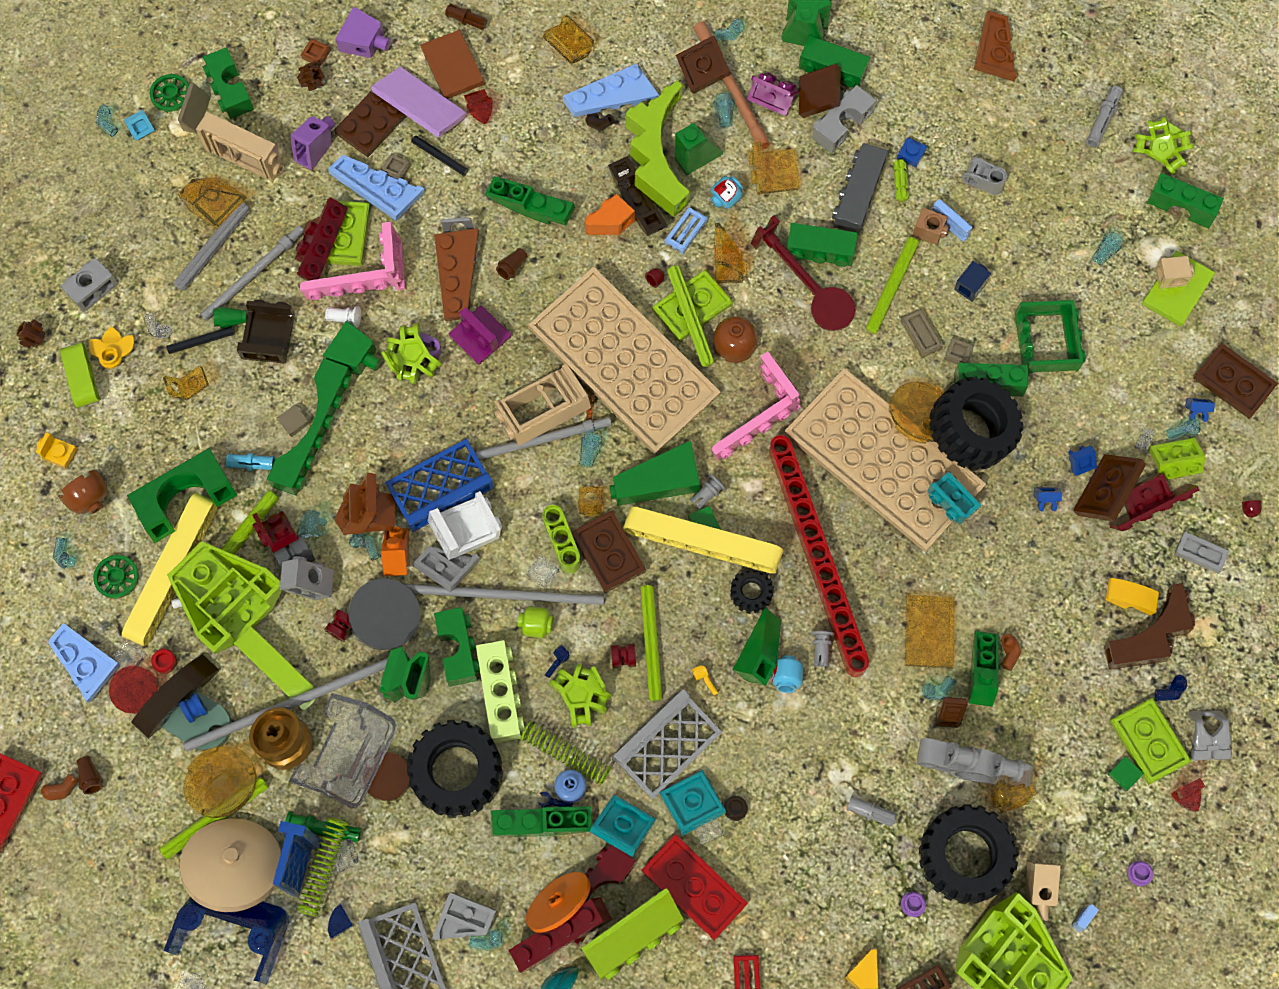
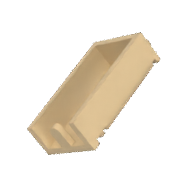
M209 112L205 114L197 126L196 131L205 151L209 153L213 151L215 155L219 154L221 158L267 180L269 178V181L272 183L276 177L281 175L284 165L276 144Z
M567 364L562 365L561 369L506 398L494 401L497 409L494 414L500 424L504 422L506 425L504 430L510 440L514 439L518 446L591 408L587 393ZM557 388L565 401L556 407L553 406L546 395L547 392ZM542 395L551 410L519 425L511 411Z

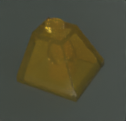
M217 177L192 179L177 194L190 212L216 229L247 198L244 194Z
M715 223V280L717 283H742L743 275L747 274V261H743L741 250L722 225Z

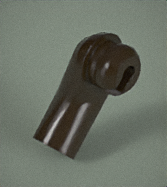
M592 113L587 114L585 122L587 126L603 131L614 124V117L607 114L599 119L598 114L594 115Z

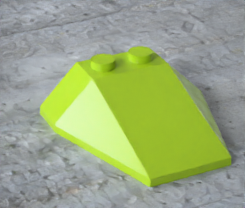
M203 541L167 574L197 637L214 654L234 646V642L250 626L254 629L273 610L282 591L280 590V580L268 569Z
M1017 892L988 910L959 948L955 972L973 989H1066L1073 979L1036 909Z

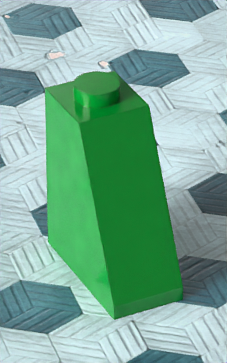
M695 123L675 133V160L686 175L723 155V151L714 139Z

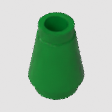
M222 306L213 308L214 327L220 326L221 329L245 324L246 310Z

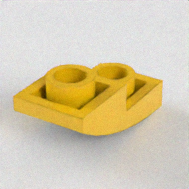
M1110 578L1105 600L1123 609L1133 607L1143 613L1153 615L1156 613L1159 592L1134 582Z

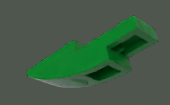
M496 176L493 177L485 193L486 197L498 204L548 225L552 221L566 226L576 208L573 202L535 192L531 186Z
M591 806L491 811V837L567 835L590 832L592 827Z

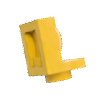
M46 432L44 437L40 438L37 443L36 453L43 460L67 469L77 451V447L56 439L52 434Z

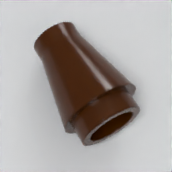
M517 248L513 253L498 262L496 267L497 273L505 280L514 278L528 257L527 253L523 249Z
M84 756L76 761L79 789L84 794H93L100 791L103 787V779L93 764L91 757Z

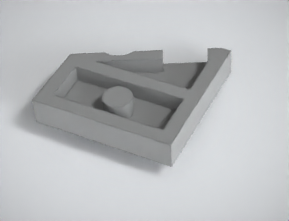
M429 546L414 561V567L452 592L479 563V556L472 554V557L460 555L448 560L443 550Z
M450 892L432 939L439 940L487 935L497 910Z

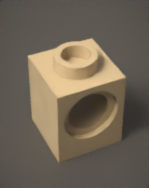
M1188 256L1162 258L1155 268L1160 289L1187 286L1194 275V268L1189 263Z

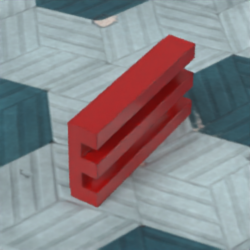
M759 955L733 956L735 989H740L739 961H743L745 989H750L749 961L754 963L755 989H760Z

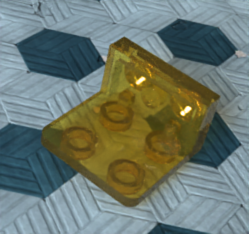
M761 142L752 143V149L748 152L749 165L753 166L751 182L752 185L755 184L757 194L794 191L800 188L794 150L762 152Z

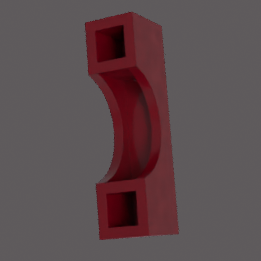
M610 845L608 849L604 847L596 858L599 861L594 869L590 867L585 873L591 883L590 892L585 902L589 900L591 894L598 887L604 884L616 883L622 885L635 867L636 861L613 845ZM587 935L575 940L572 943L580 947V945L582 944Z
M593 898L585 902L569 920L559 927L547 932L535 933L508 951L519 972H526L547 961L553 954L568 944L607 924L613 918L602 898Z

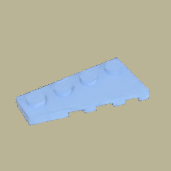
M634 64L564 95L563 102L573 117L601 112V109L605 108L613 110L620 108L621 105H638L641 101H651L653 98H658L659 94L638 65Z
M342 155L328 168L330 175L395 221L425 193V188L421 186H412L404 179L390 177L387 175V172L373 170L367 164Z

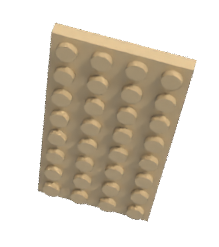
M592 267L528 324V328L564 364L569 366L571 371L654 455L721 393L595 267Z
M845 368L784 431L786 437L925 553L953 523L946 516L945 510L940 505L934 504L929 498V493L927 492L929 486L933 482L936 483L947 472H950L974 498L986 486V483L967 467L963 468L957 465L958 462H951L947 459V455L944 452H940L938 449L939 445Z

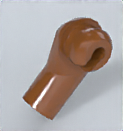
M1005 634L1002 636L1001 642L1006 657L1001 666L1008 671H1012L1021 655V649L1013 635Z
M68 774L61 784L44 785L41 789V794L46 800L50 801L65 799L78 782V779Z

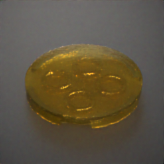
M910 382L900 386L894 392L888 408L896 424L895 428L912 441L923 444L934 442L932 438L933 431H930L929 422L932 420L930 419V412L933 409V404L944 391L925 382Z
M216 746L203 751L190 763L183 786L186 801L197 813L209 818H222L237 812L249 801L255 790L257 775L253 762L243 751L238 748Z

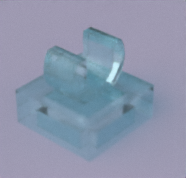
M314 510L304 513L298 535L301 534L304 538L313 535L315 537L323 536L324 532L317 529V524L325 525L327 520L319 518L320 512Z

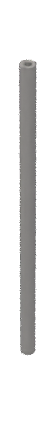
M404 584L413 594L604 605V596L468 587H455L450 592L443 586Z
M388 658L183 743L186 752L253 725L256 718L269 709L279 707L291 709L385 670Z

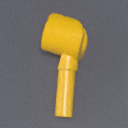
M700 665L692 669L696 681L703 679L713 695L719 693L711 682L705 666Z

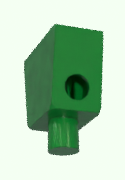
M345 321L323 354L325 359L349 367L350 372L355 375H361L366 367L377 371L382 363V359L374 355L376 353L374 342L347 321Z

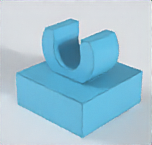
M143 110L123 120L135 141L155 131Z

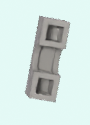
M858 85L851 91L847 90L841 98L840 106L828 110L827 115L823 119L819 118L814 123L812 139L832 154L847 138L848 128L841 121L851 119L861 125L874 112L877 100Z

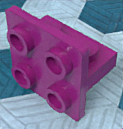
M768 72L753 75L751 80L754 82L747 100L781 115L788 116L795 96L799 95V89H796V84L784 80V82L776 80L777 76Z
M479 306L472 313L465 307L459 312L460 324L449 332V337L478 365L511 338L510 332L483 306Z

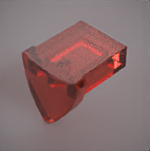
M485 89L464 95L466 107L470 114L479 122L487 124L492 113L493 100L491 97H488Z
M1201 778L1172 792L1171 797L1183 808L1197 812L1201 804V789L1205 785Z

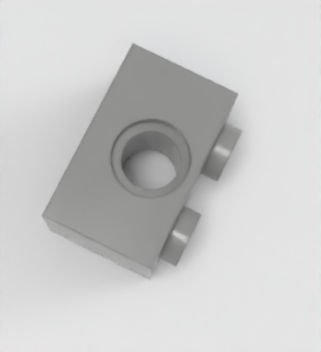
M95 257L92 261L85 263L76 274L68 277L61 285V288L84 313L114 289L118 283L113 275ZM92 281L90 285L85 286L87 282Z
M293 557L292 560L282 562L280 590L312 600L332 597L334 570L324 567L325 564L308 562L305 557Z

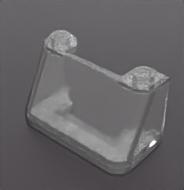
M332 693L325 707L326 717L334 722L314 765L306 763L298 765L289 782L343 806L357 808L362 804L395 735L396 722L392 717L369 703Z

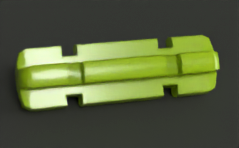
M899 159L893 163V170H895L894 184L895 189H897L895 191V198L899 202H903L909 198L908 191H906L908 189L907 172H905L907 168L906 162L903 159Z

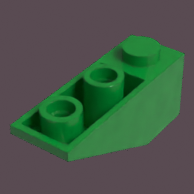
M764 608L732 669L747 682L764 686L767 685L777 665L781 620L767 608Z
M975 631L969 679V704L993 707L998 691L999 634Z

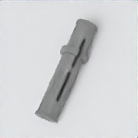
M1110 87L1105 101L1100 105L1099 115L1086 139L1087 145L1094 148L1099 147L1110 119L1116 114L1118 109L1117 105L1123 94V90L1120 87Z

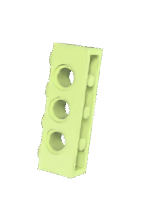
M505 640L476 645L490 736L494 743L521 739L520 731H524L525 727L523 716L518 717L517 708L521 707L519 693L514 694L513 685L517 684L515 670H510L509 662L513 661L511 647H506ZM499 663L504 666L503 670L499 673L491 671L492 666ZM503 686L508 689L504 696L495 695V690L498 687ZM502 710L512 712L507 720L500 719L499 713Z

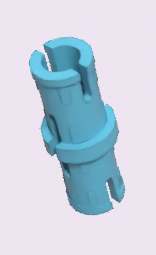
M228 453L226 457L227 468L247 469V471H254V469L271 470L275 462V456H256L254 453H248V455Z

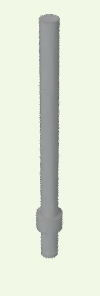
M298 225L290 234L284 235L279 239L278 244L200 315L207 321L213 315V308H219V306L226 304L284 250L288 251L293 246V242L304 233V229Z
M610 417L595 421L589 419L582 421L583 424L541 434L520 446L514 441L476 451L479 460L581 433L587 435L594 433V430L612 426Z

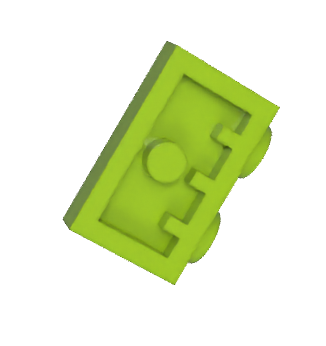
M1196 438L1150 446L1149 453L1158 468L1157 473H1164L1166 480L1203 472L1206 456Z

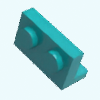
M947 472L936 483L933 482L927 491L931 501L936 505H940L945 510L946 516L952 522L956 521L959 525L981 507V504L950 472Z

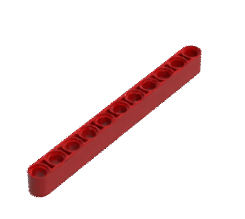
M777 435L771 440L769 449L774 470L829 625L834 633V639L845 670L851 677H861L869 665L868 655L792 444L786 436ZM783 446L786 450L778 452L774 447ZM789 466L793 469V472L785 473L782 468ZM797 487L801 492L793 494L789 489ZM804 508L808 511V514L800 515L797 509ZM811 529L815 531L816 535L809 537L804 531ZM821 551L824 557L815 558L812 552ZM827 572L832 578L830 580H823L819 574ZM829 594H836L839 597V601L831 602L827 596ZM844 616L847 619V623L839 624L836 622L835 617ZM852 638L855 645L851 647L846 646L843 639ZM851 661H861L863 668L855 669L851 665Z

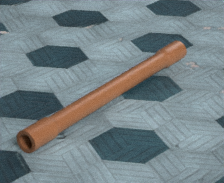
M704 21L698 22L694 26L700 41L712 36ZM732 74L722 80L748 126L755 144L759 150L767 148L770 142L762 127L759 126Z

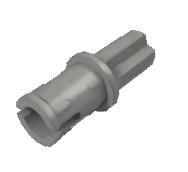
M853 795L846 809L847 811L867 817L868 821L872 819L890 827L893 826L896 820V813L875 805L876 802L869 803Z

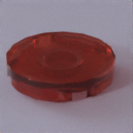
M142 666L124 667L115 673L110 681V699L117 709L125 713L136 714L158 690L157 679L150 670Z

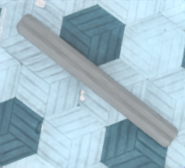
M239 202L175 279L173 284L181 291L187 288L248 214L250 209L245 203Z

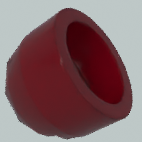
M653 268L645 274L647 282L654 288H657L664 281L665 274L659 268Z
M1261 500L1242 502L1244 514L1251 518L1258 516L1262 510Z

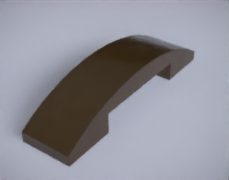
M627 156L609 164L608 168L623 200L635 210V220L643 232L649 236L667 228V224L658 208H655L650 198L635 186L636 170L629 157Z
M203 654L195 658L174 674L152 695L131 723L149 739L166 723L165 719L179 706V702L187 699L199 686L203 688L219 672V669Z

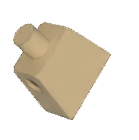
M1026 862V901L1034 905L1041 920L1048 921L1049 906H1057L1061 866L1049 863ZM1041 889H1044V896L1040 898L1039 892Z

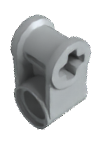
M972 158L969 162L970 167L968 171L962 175L963 182L992 195L1000 194L1006 182V171L981 158Z

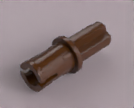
M449 3L446 8L445 15L460 21L462 25L469 24L481 30H484L487 25V19L472 13L469 8H460L452 3Z

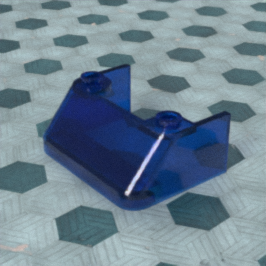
M189 897L177 913L163 951L178 956L187 931L197 929L205 915L251 929L248 936L250 950L263 955L254 981L267 985L289 924L288 912L279 906L263 901L242 911L220 912L208 909Z

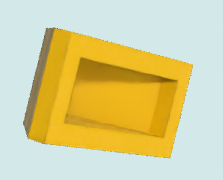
M871 949L845 977L856 989H878L877 949Z

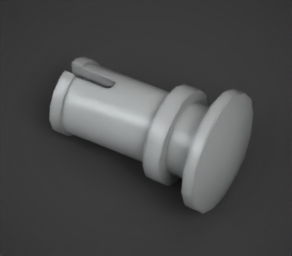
M712 474L709 475L711 480L709 482L706 481L704 483L705 486L690 498L693 504L702 498L696 504L699 510L714 496L717 497L720 490L724 493L726 492L723 483Z
M827 630L812 631L811 635L815 636V640H813V645H815L813 666L829 667V646L832 645V641H829V638L834 636V633Z

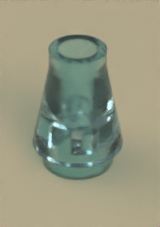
M730 93L715 95L713 105L720 127L732 126L734 108L732 95Z
M1112 231L1104 234L1095 254L1092 256L1094 262L1103 265L1122 249L1123 239Z
M585 432L584 437H581L579 465L592 468L603 445L602 436Z

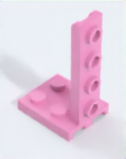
M382 223V232L379 233L381 245L384 247V252H381V261L385 269L304 281L300 284V291L306 299L319 300L325 296L339 297L345 293H363L365 290L371 289L384 290L391 286H394L396 290L405 289L402 240L392 223Z
M768 351L760 356L761 375L767 384L772 383L775 388L774 393L779 402L713 445L712 451L717 461L721 458L726 459L734 453V449L740 445L742 447L748 445L755 435L767 432L777 420L782 421L791 415V411L795 413L801 409L799 405L800 399L798 398L800 394Z

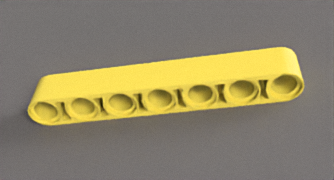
M194 493L189 499L174 528L175 532L171 534L123 628V638L142 646H147L151 641L175 594L167 574L202 541L218 508L212 499L198 493Z
M630 507L623 526V530L633 536L771 574L777 572L784 551L781 547L771 543L639 507Z

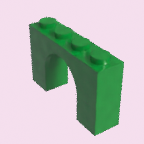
M210 448L127 495L145 531L154 543L175 532L167 516V506L171 499L182 490L191 487L203 488L207 491L216 507L237 496Z

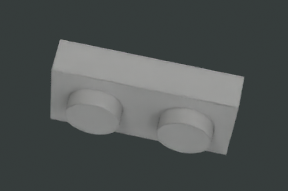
M1184 532L1174 555L1219 574L1222 571L1229 551Z

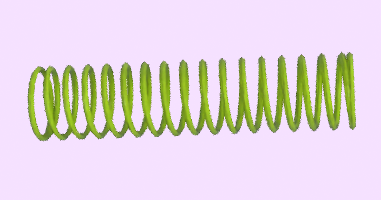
M530 721L527 724L521 735L522 741L527 739V744L532 742V747L537 745V749L541 748L542 752L546 751V754H551L552 758L556 756L557 761L561 759V764L566 762V767L571 764V769H574L576 767V771L579 772L581 770L582 775L586 773V778H588L591 775V781L596 778V784L599 783V786L602 785V783L605 781L607 775L610 772V765L607 767L606 771L599 779V781H597V779L605 763L602 764L600 770L592 779L595 769L598 766L600 760H598L594 769L587 776L588 771L593 761L595 760V757H593L587 769L582 773L583 768L590 757V754L587 756L583 765L578 769L579 763L585 754L584 751L579 761L572 768L575 758L581 750L580 748L576 752L572 761L568 764V760L576 746H573L570 754L563 761L564 755L570 747L571 743L567 745L564 753L560 756V758H558L560 750L566 742V740H564L557 753L553 756L554 750L558 745L561 737L558 738L555 746L548 753L549 747L555 739L556 734H554L549 745L543 750L545 742L549 738L551 731L546 736L542 745L538 748L539 742L545 734L546 729L543 730L540 738L533 745L535 737L539 733L541 726H539L534 737L528 742L529 737L535 729L537 723H535L532 728L531 726L533 724V721Z
M328 817V820L326 821L341 826L344 829H337L325 825V827L333 829L343 835L332 834L326 831L322 832L325 834L332 835L340 839L341 841L332 840L322 836L321 838L324 840L331 841L339 846H332L322 842H319V844L328 846L336 850L337 852L327 851L321 848H317V850L327 852L335 856V858L326 857L315 853V855L322 858H326L332 861L333 863H326L317 859H313V861L325 864L331 867L332 869H326L316 865H311L312 867L324 870L329 874H321L309 870L310 873L321 875L328 880H321L312 876H307V878L320 881L324 883L326 886L316 885L314 883L306 881V884L319 887L324 891H315L307 887L303 888L307 891L315 892L321 895L322 897H315L306 893H301L304 896L318 900L320 903H315L300 898V901L313 904L318 908H310L302 904H298L299 907L296 908L299 912L311 916L318 915V912L316 910L320 909V907L318 906L319 904H322V901L320 899L324 898L323 894L321 893L326 892L324 888L328 887V885L325 882L330 881V879L327 876L332 875L331 872H329L334 869L331 865L336 864L335 861L332 859H337V856L335 854H338L339 850L336 848L341 847V845L337 842H343V839L340 837H344L345 834L342 831H346L347 829L344 826L349 825L348 823L342 820ZM302 910H306V911L312 912V913H314V914L307 913V912H304V911H302Z

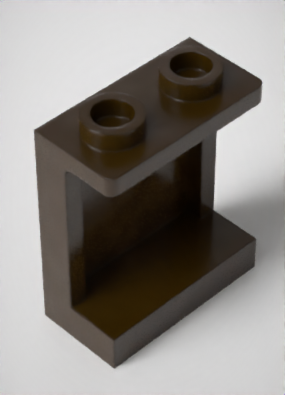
M258 299L247 301L248 314L243 340L238 342L237 352L240 358L286 364L295 317L291 305L285 302L267 303Z

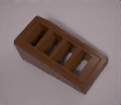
M944 697L936 708V725L958 728L962 723L968 699Z
M939 963L896 989H916L914 986L916 983L919 984L921 989H928L923 981L925 978L928 979L933 989H950L953 985ZM932 974H937L943 986L938 987Z

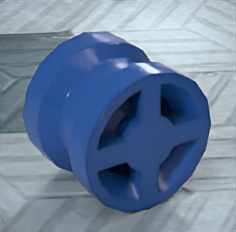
M197 693L193 694L191 699L179 702L182 712L190 723H193L198 716L208 714L203 701Z

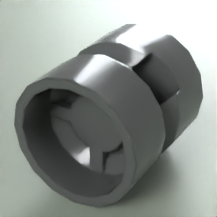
M301 534L297 535L298 540L273 553L281 568L282 562L292 560L296 556L305 557L308 562L315 561Z

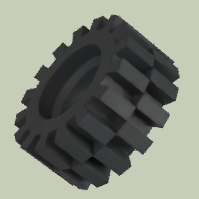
M749 568V571L743 569L732 580L730 597L731 600L733 599L735 607L738 606L740 611L746 610L748 614L754 611L755 614L759 613V610L763 611L767 605L769 606L774 586H772L771 578L768 579L766 572L763 574L761 571H754L752 568ZM748 583H755L760 587L761 594L755 599H749L743 594V587Z

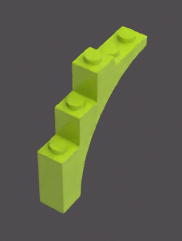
M677 80L671 86L667 85L661 95L656 99L653 98L647 106L640 102L636 107H631L626 113L625 125L628 130L636 135L630 143V157L641 165L635 172V186L673 217L689 203L690 192L677 180L669 168L661 143V132L664 122L671 109L682 98L683 85Z

